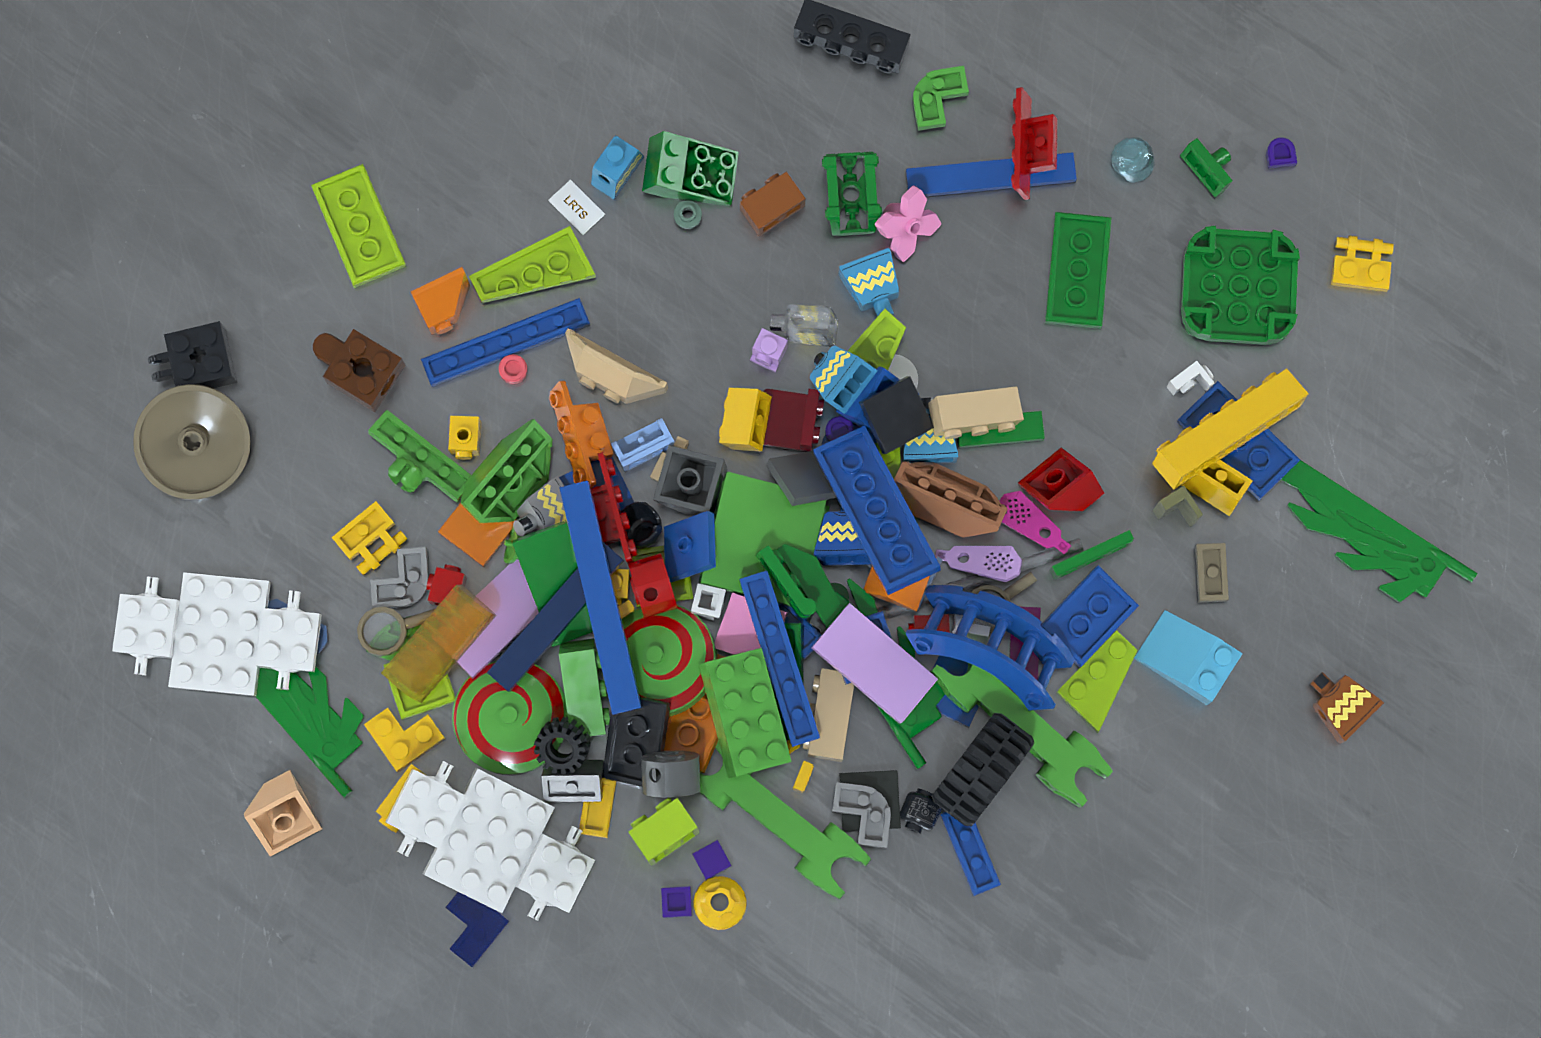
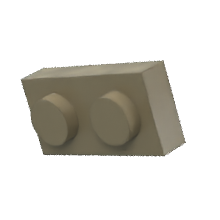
M1196 544L1198 603L1227 602L1229 595L1226 544Z

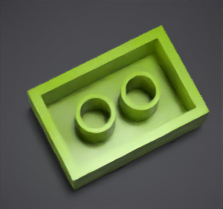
M670 798L665 799L655 807L657 810L655 814L649 818L644 814L630 824L633 829L628 832L651 866L700 833L697 825L678 798L673 801Z

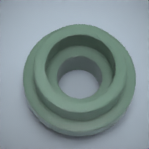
M693 201L680 202L674 209V220L678 226L684 229L694 228L701 221V208ZM685 210L693 212L690 218H685L682 214Z

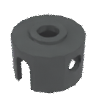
M675 750L653 752L641 756L642 792L644 795L670 798L689 796L701 791L698 753Z

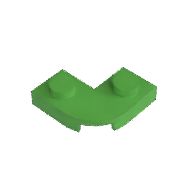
M964 66L928 72L918 82L913 93V107L918 131L945 127L946 120L942 100L968 96L969 90Z

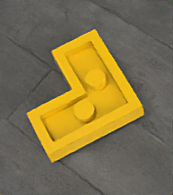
M386 708L364 724L396 772L401 771L445 740V737L428 714L405 731L389 708Z

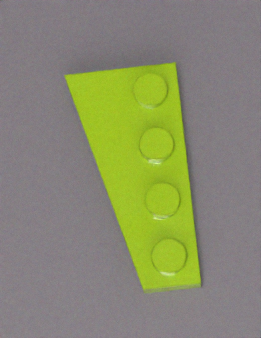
M570 226L469 276L482 303L596 277Z

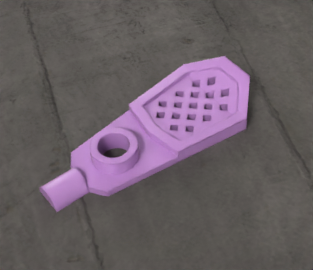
M954 546L950 551L936 549L935 556L943 559V561L948 562L952 569L1002 582H1008L1020 576L1022 560L1012 546ZM962 556L969 557L966 563L959 562Z

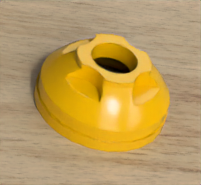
M715 876L704 881L698 887L693 900L694 910L698 919L705 926L716 930H725L736 925L742 919L747 906L746 896L742 887L735 880L724 876ZM722 893L727 896L729 904L725 910L716 911L712 908L711 899L715 894Z

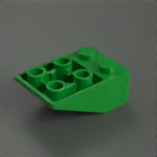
M662 131L649 138L642 192L669 199L731 206L739 152Z

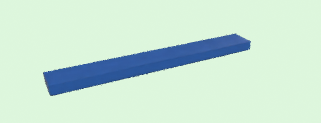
M589 481L559 487L612 715L642 708Z

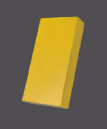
M601 778L602 801L583 802L579 829L583 831L582 835L608 838L617 781Z

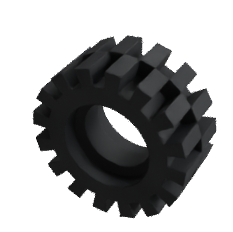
M558 717L553 718L552 722L548 721L544 725L534 743L536 746L534 753L535 755L539 754L537 761L539 763L545 761L543 768L547 770L551 766L553 767L552 773L557 774L559 769H561V774H567L569 770L573 773L577 767L580 768L591 746V742L588 741L589 734H583L585 729L583 725L577 728L575 725L578 721L573 719L571 723H568V717H563L560 722ZM557 737L567 740L573 747L572 752L569 754L558 752L553 747L552 740Z

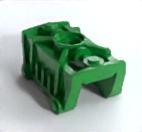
M867 151L862 153H831L823 156L822 167H824V170H827L829 207L825 210V218H827V221H830L833 236L875 233V222L882 215V206L877 203L875 167L879 164L877 153ZM857 158H863L864 173L857 181V174H853V168L856 166ZM838 159L841 160L842 166L847 174L843 175V181L837 176L836 160ZM850 187L857 189L859 192L858 199L855 201L846 200L843 196L844 190ZM859 207L867 214V229H862L860 222L856 220V215L859 214ZM845 208V214L849 215L850 220L847 222L845 230H840V213Z

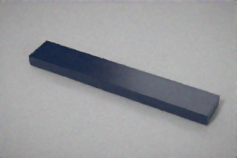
M604 543L612 576L625 560ZM578 568L487 672L508 692L512 691L586 606Z

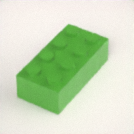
M762 648L699 664L728 778L792 762Z

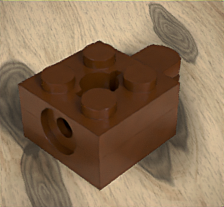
M355 329L352 330L345 342L332 334L323 333L313 343V351L316 357L329 365L322 376L327 384L373 412L377 411L406 366L401 357Z

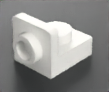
M1196 361L1170 380L1167 388L1173 396L1179 391L1185 394L1197 384L1194 381L1196 379L1207 392L1214 385L1212 380L1214 376L1207 366H1201Z

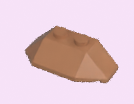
M902 462L894 478L913 516L962 538L997 532L1007 511L1005 505L999 502L998 498L986 485L934 462Z

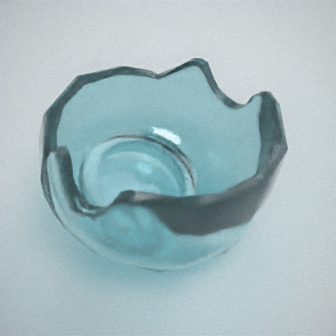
M1124 138L1114 146L1111 153V162L1115 172L1123 176L1128 182L1143 181L1153 172L1155 159L1152 148L1141 138Z

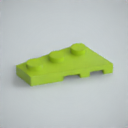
M884 309L849 348L848 352L857 355L875 369L883 367L889 370L906 326Z

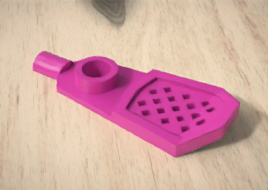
M1021 491L1006 493L1000 498L999 502L1007 508V514H1005L1001 523L1046 549L1055 547L1064 555L1068 552L1071 545L1061 538V530ZM1042 529H1047L1051 535L1048 538H1042L1039 533Z

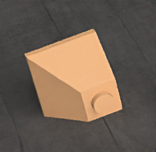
M291 770L264 783L244 812L245 819L270 857L322 829L308 799Z

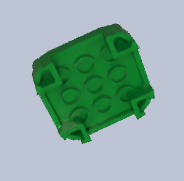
M1208 226L1194 234L1185 249L1182 277L1181 316L1185 330L1189 335L1206 341L1259 345L1275 344L1286 338L1294 327L1298 315L1296 314L1300 255L1299 249H1296L1293 242L1283 235L1284 232L1274 229L1272 232L1216 229V226Z

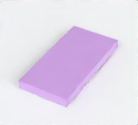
M516 559L514 563L509 564L432 636L472 679L511 644L539 613L519 560Z
M850 603L811 647L899 724L906 719L938 680Z

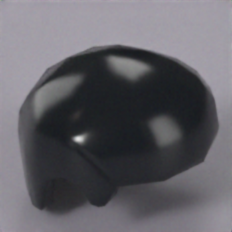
M634 502L627 505L621 513L626 512L629 519L630 529L626 530L628 540L633 539L636 548H646L656 543L662 532L661 518L656 510L646 502Z

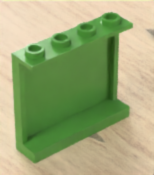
M726 472L723 477L714 514L716 567L701 572L698 583L744 595L739 579L766 571L755 556L766 546L769 545L772 550H777L782 545L787 544L814 556L821 522L823 521L824 514L829 512L830 506L825 505L826 500L792 506L778 484ZM785 563L782 564L783 567H784V568L786 569V571L788 572V574H790L791 572L789 571V569L787 568V566L785 565ZM770 577L777 603L791 607ZM799 588L800 591L802 592V594L804 595V597L807 598V597L805 596V594L803 593L802 589Z

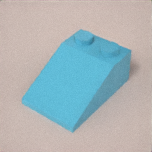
M1164 610L1134 659L1200 702L1209 705L1243 653L1218 637Z

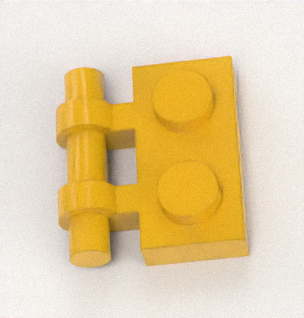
M1348 235L1347 238L1336 237L1335 248L1345 249V256L1335 255L1333 258L1331 285L1387 292L1389 290L1392 262L1380 260L1381 254L1392 255L1394 244L1384 243L1383 239L1375 238L1373 241L1360 240L1357 236ZM1356 250L1371 252L1370 259L1355 258Z
M377 501L331 537L350 560L361 554L365 560L356 568L362 575H365L371 569L375 570L379 567L380 561L391 552L395 554L397 549H401L399 546L407 540V537L401 530L393 537L387 533L395 523ZM380 537L384 544L371 554L367 547Z

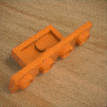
M559 381L550 391L549 400L552 408L555 410L558 431L562 434L565 443L566 457L570 460L573 469L574 483L588 480L590 488H592L596 484V479L590 461L599 460L597 453L604 452L607 459L614 455L599 404L573 405L566 382Z

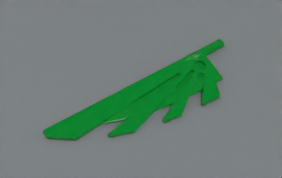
M1302 460L1281 479L1282 482L1298 489L1310 506L1317 512L1315 513L1291 502L1287 504L1288 508L1304 527L1310 531L1344 539L1363 554L1335 553V556L1352 570H1384L1396 578L1398 581L1380 585L1379 590L1397 602H1402L1413 592L1427 597L1446 567L1470 582L1478 574Z
M787 544L777 549L789 571L799 580L800 588L805 596L815 601L817 605L816 613L826 628L832 624L849 603L853 605L833 589L817 557ZM847 579V584L857 606L856 609L865 617L878 613L874 598L852 579ZM898 626L899 646L915 659V649L906 636V632L901 626ZM935 682L901 724L896 722L876 704L917 769L927 762L911 738L942 717L936 705L945 693L937 682Z
M316 666L315 672H308L312 688L296 673H290L289 690L276 689L278 671L260 668L255 697L343 798L349 796L353 790L334 768L362 744V741L355 732L364 719V715L348 698L344 699L342 718L329 706L327 677Z

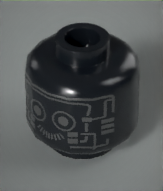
M918 788L916 792L912 791L907 794L900 811V818L906 822L905 828L921 834L923 829L932 830L935 827L942 808L934 803L932 799L933 793Z

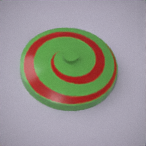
M677 605V609L644 618L642 609L639 607L633 613L622 618L639 696L671 703L669 716L682 713L695 705L706 693L699 664L718 659L717 649L714 644L715 640L705 623L696 614H692L690 610Z
M494 661L489 663L473 679L469 676L460 687L452 712L454 733L463 752L481 768L501 775L525 774L545 764V761L541 763L537 761L539 754L535 755L534 753L536 747L534 743L541 729L548 721L552 722L553 718L558 717L560 722L563 717H568L565 695L552 675L536 664L533 665L512 691L508 692L487 673L496 663ZM557 737L552 740V745L557 751L564 739Z

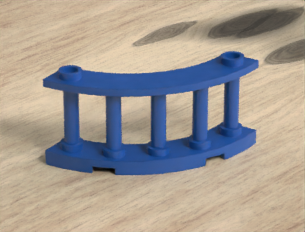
M928 585L925 595L933 607L931 616L924 629L906 631V636L918 655L930 654L951 657L973 664L989 672L1006 684L1021 699L1028 711L1055 708L1056 704L1046 691V688L1055 669L1070 668L1075 660L1069 649L1055 633L1050 635L1041 627L1042 621L1023 608L984 591H980L979 594L965 592L961 586ZM944 614L963 615L955 634L937 631ZM975 618L995 625L987 645L966 637ZM1005 631L1023 642L1016 661L997 651ZM1032 652L1035 653L1044 665L1038 680L1025 670Z

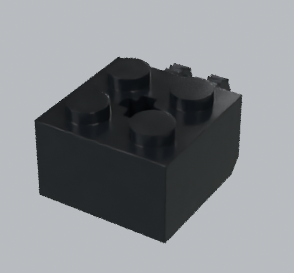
M220 321L164 334L167 352L151 355L148 358L149 365H160L170 362L171 369L157 371L151 375L154 382L174 379L175 387L185 384H197L211 388L238 383L227 332ZM204 354L202 362L198 363L196 361L197 357Z

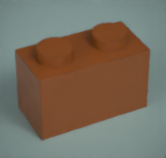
M786 171L782 175L777 173L765 181V186L759 190L752 189L745 193L741 198L740 211L757 235L761 236L805 207L806 198Z

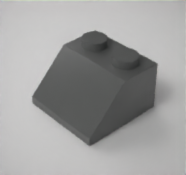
M669 445L653 500L691 516L706 511L714 513L723 477L727 469L725 460Z

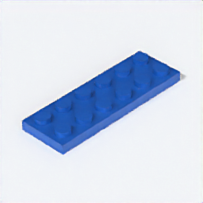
M865 426L813 449L822 471L888 595L941 571L933 551Z

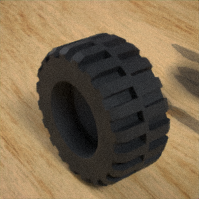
M994 713L932 795L934 803L964 826L972 827L1035 743L1033 737L1002 713Z

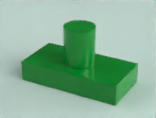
M1196 138L1180 154L1181 158L1215 198L1222 194L1233 181L1222 168L1231 161V155L1227 149L1221 147L1210 154L1199 139Z

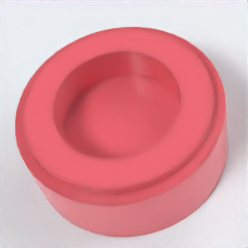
M512 354L501 360L499 373L506 383L518 384L526 378L528 368L522 357Z

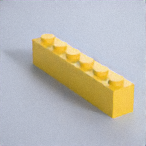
M1287 368L1279 374L1273 372L1262 381V385L1256 388L1253 385L1244 391L1241 398L1237 401L1231 399L1226 402L1217 414H1207L1200 420L1197 427L1192 428L1189 426L1172 443L1170 440H1167L1161 444L1156 450L1158 454L1152 465L1174 490L1300 408L1309 393Z

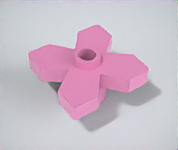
M912 186L902 196L901 203H890L887 205L882 216L875 222V226L881 235L887 239L893 238L890 250L902 262H905L915 252L917 235L931 236L941 226V221L936 213L929 209L924 210L927 198L922 190L916 186Z

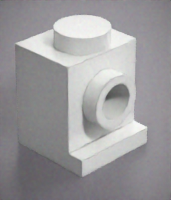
M698 583L691 613L696 614L699 618L714 621L715 618H720L726 590Z

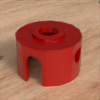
M661 553L628 563L632 576L629 577L636 603L641 606L644 618L677 609L676 600Z

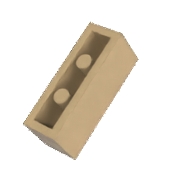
M1017 386L936 396L928 403L931 422L934 427V437L945 436V439L958 438L962 436V433L971 432L972 436L984 435L991 429H998L1000 433L1015 430V426L1024 420Z
M821 668V674L814 675L812 692H817L816 704L810 703V707L820 738L804 743L803 749L809 750L808 757L842 762L854 685L852 683L845 685L842 674L837 670Z

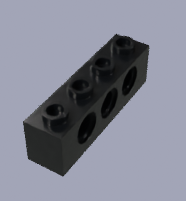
M804 0L794 26V38H797V41L806 46H813L814 44L823 47L824 51L832 55H839L841 53L849 56L852 61L859 64L870 63L885 73H892V71L899 73L911 36L909 33L813 0ZM821 25H828L832 30L824 34L819 32L817 28ZM854 34L858 37V40L850 43L844 39V36ZM874 43H880L884 46V50L876 52L870 46Z

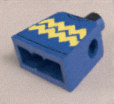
M842 507L841 511L825 513L814 550V556L817 557L822 566L871 564Z

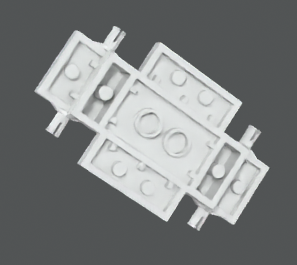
M183 572L180 601L162 598L157 595L159 580L157 577H147L145 594H120L112 651L127 653L136 657L135 675L146 676L148 659L155 657L172 659L168 685L170 688L256 696L260 668L274 669L279 672L276 689L289 690L290 673L298 671L315 672L322 615L304 612L299 609L301 594L299 591H289L287 608L269 609L270 581Z
M442 761L435 777L426 776L414 769L411 770L385 823L398 828L405 835L397 852L409 857L416 841L426 842L436 847L423 875L503 913L515 887L529 893L535 899L527 916L539 921L546 905L556 906L568 913L570 912L595 861L582 854L575 847L583 832L582 830L571 826L565 841L554 840L542 834L555 807L478 768H475L463 794L452 789L446 783L454 767L447 762Z

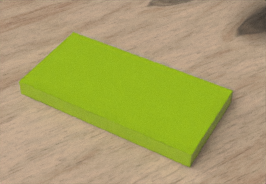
M363 164L311 185L354 288L406 267Z

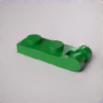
M769 545L755 555L763 568L768 571L770 578L796 615L802 619L810 617L817 609L815 601L804 597L799 589L801 584L792 572L788 574L782 564L785 561L776 549L772 550Z

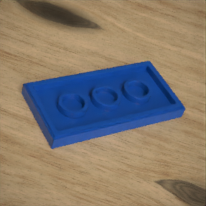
M1217 381L1177 422L1184 429L1189 426L1195 428L1207 414L1213 413L1215 415L1220 412V408L1231 399L1237 401V399ZM1266 429L1220 459L1253 480L1247 490L1259 501L1300 461L1269 429Z

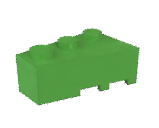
M595 639L562 643L559 648V659L569 723L573 719L578 721L575 725L577 728L583 725L585 727L583 734L588 733L589 736L606 734V725H609L610 713L609 708H603L602 697H607L604 679L600 680L599 677L601 664L598 651L596 652Z

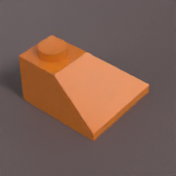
M463 267L411 291L431 335L434 333L440 335L448 332L459 319L470 288Z

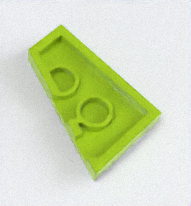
M1116 630L1056 693L1098 733L1138 650Z

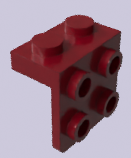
M765 389L763 392L772 396L764 446L805 452L811 451L812 443L818 444L820 427L815 426L816 417L822 416L824 399H819V391L808 389V394Z

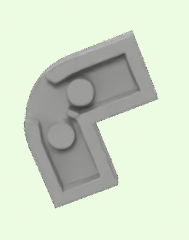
M426 547L397 549L399 578L370 580L372 609L376 607H408L423 597L429 578Z
M836 782L832 812L861 816L858 845L887 848L891 811L883 795L869 786Z

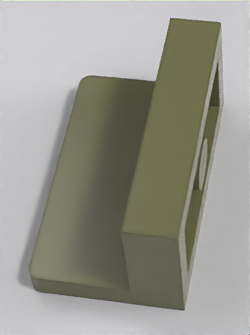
M1185 486L1160 500L1152 510L1157 519L1160 520L1178 508L1190 527L1196 524L1203 515Z

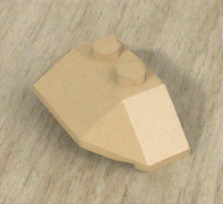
M569 328L566 330L565 334L577 377L580 378L579 382L591 390H594L595 387L605 392L604 396L617 404L619 401L628 404L665 394L668 390L666 381Z

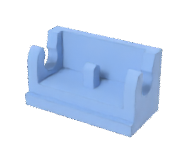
M660 418L656 422L618 441L612 442L611 446L623 471L626 472L660 455L662 451L666 452L668 446H673L675 442L663 419Z

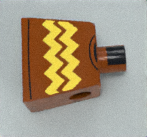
M1321 672L1310 683L1322 695L1313 704V708L1339 744L1345 742L1384 704L1381 699L1346 675L1334 684Z

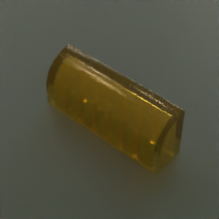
M456 585L381 674L407 696L422 703L497 615L465 586Z

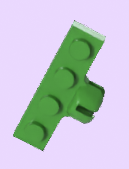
M386 410L368 430V434L397 457L388 468L390 479L396 485L402 482L403 486L401 489L406 492H414L422 482L429 481L458 503L462 498L465 482L471 474Z

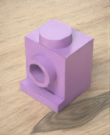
M762 328L752 348L750 361L776 373L788 348V340Z

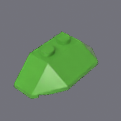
M531 419L502 439L465 482L461 504L479 523L514 521L519 516L517 514L518 508L549 480L550 447H552L553 439L535 419Z

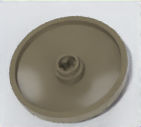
M180 385L158 394L141 412L134 430V453L144 476L162 492L182 499L207 498L227 489L242 473L250 452L249 427L240 408L224 393L204 385Z

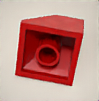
M1062 447L1018 482L1021 488L1049 510L1084 511L1105 494L1092 470Z

